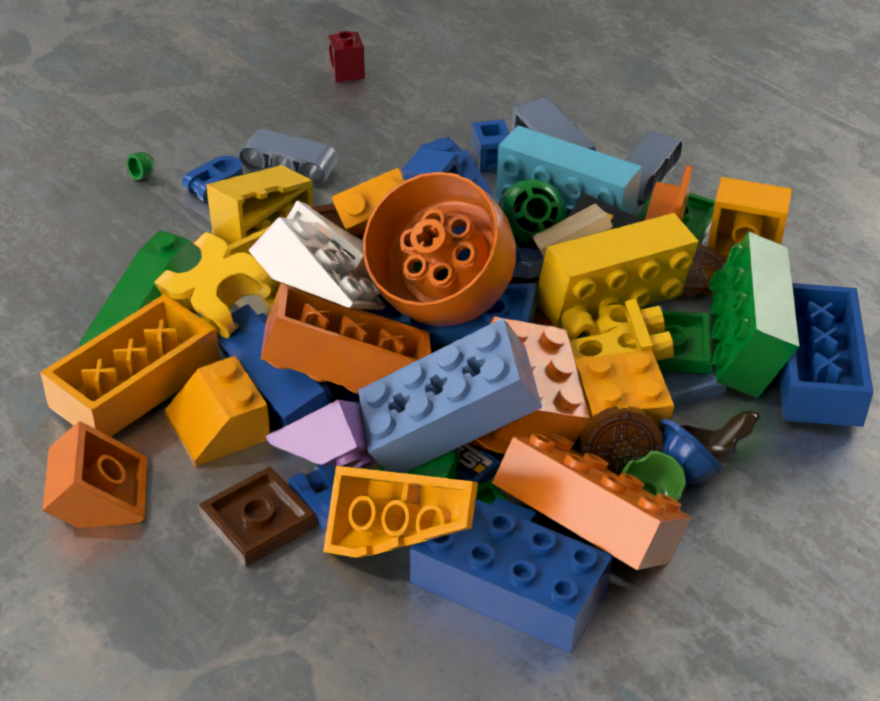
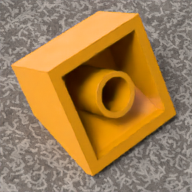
M236 356L198 368L165 409L167 419L195 467L267 441L266 436L270 434L267 404Z

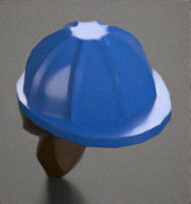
M754 411L739 413L732 417L724 427L713 431L690 425L679 426L669 419H662L660 422L661 428L664 431L662 435L664 447L662 453L674 457L683 467L686 484L704 483L714 476L721 474L723 471L722 467L733 460L738 441L752 433L755 423L760 419V415Z

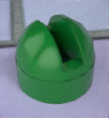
M145 152L130 154L126 160L127 170L135 180L149 177L153 174L156 167L154 158Z

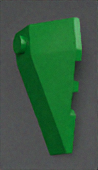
M159 230L139 249L80 340L79 347L162 296L154 281L166 270L176 273L190 271L202 259L201 251L191 240Z

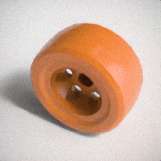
M433 172L420 174L403 181L390 190L376 205L365 229L363 257L367 272L377 290L395 309L422 324L445 327L460 325L477 318L489 310L504 294L512 279L516 264V242L506 215L489 193L473 181L460 175ZM456 226L466 227L463 233H454ZM464 249H469L471 251L470 257L465 261H459V253ZM422 262V269L418 273H414V263ZM448 269L449 272L446 279L437 281L436 274L438 271Z

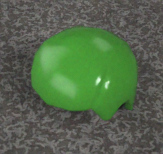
M650 451L642 459L630 460L622 472L641 480L645 484L643 489L652 495L664 494L678 502L686 486L683 467L674 457L659 451Z

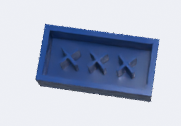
M792 283L799 348L778 372L783 420L864 427L874 392L857 288Z
M476 499L472 529L413 544L410 548V583L572 653L608 591L613 555Z

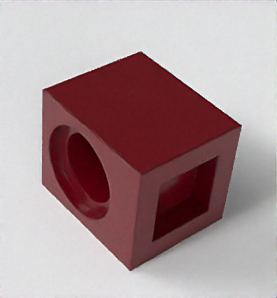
M341 31L338 34L328 35L329 65L335 82L365 79L364 45L358 31Z

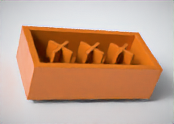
M280 283L265 323L261 360L268 361L275 368L299 371L307 374L308 377L315 381H330L345 386L347 390L355 394H359V389L431 354L430 335L427 331L358 308H348L293 286Z
M532 433L530 437L512 438L492 484L636 570L670 563L692 518L680 510L681 503L664 494L652 495L643 489L645 484L638 478L626 473H621L620 476L607 469V461L591 453H585L584 455L571 449L573 443L558 434L550 433L549 437H544Z

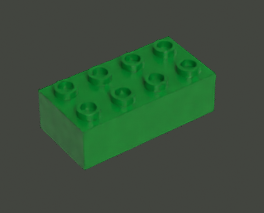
M748 231L740 244L736 243L733 245L729 252L728 260L722 269H717L710 279L709 289L712 290L710 313L713 314L711 337L714 339L715 352L713 364L716 368V382L758 398L799 348L788 247Z

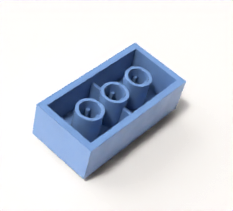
M504 318L358 390L368 453L387 472L406 473L542 408L526 347Z

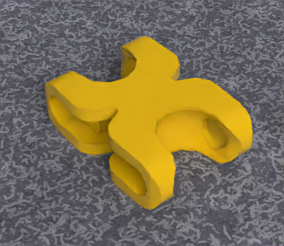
M204 232L193 243L200 248L202 255L198 265L190 271L183 273L166 270L154 283L162 295H167L194 314L200 313L203 320L216 328L218 335L228 338L239 327L232 320L230 309L233 304L240 298L248 295L267 298L278 287V284L254 257L245 252L236 253L231 256L229 246L223 239L209 232Z

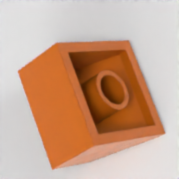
M78 421L49 448L42 511L77 528L142 522L145 519L147 456Z

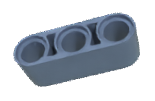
M266 129L256 131L239 151L240 161L251 171L257 172L283 165L311 179L313 186L317 187L326 181L339 164L337 152L327 144Z
M650 131L625 159V161L642 166L638 200L646 202L653 193L656 182L662 183L676 166L683 149L682 140Z

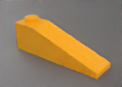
M336 466L323 552L363 558L472 529L478 482Z

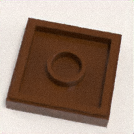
M270 466L198 504L200 515L245 566L250 565L318 526L317 515Z

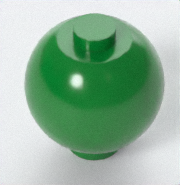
M526 179L513 184L505 191L498 204L509 221L518 247L538 249L532 236L567 218V207L561 193L553 185L538 179Z

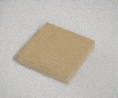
M595 203L533 235L532 238L544 257L547 246L612 229L613 225L608 215Z

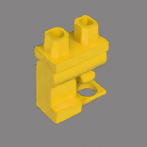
M632 299L625 301V306L610 305L602 307L598 311V319L594 321L591 314L578 309H568L561 316L562 329L567 331L574 358L652 350L656 361L674 357L673 340L669 331L664 332V318L660 306L640 310L637 300ZM583 331H585V333L588 336L576 339Z

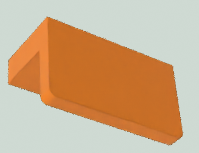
M686 165L680 186L656 182L645 220L675 213L682 221L689 197L693 166Z

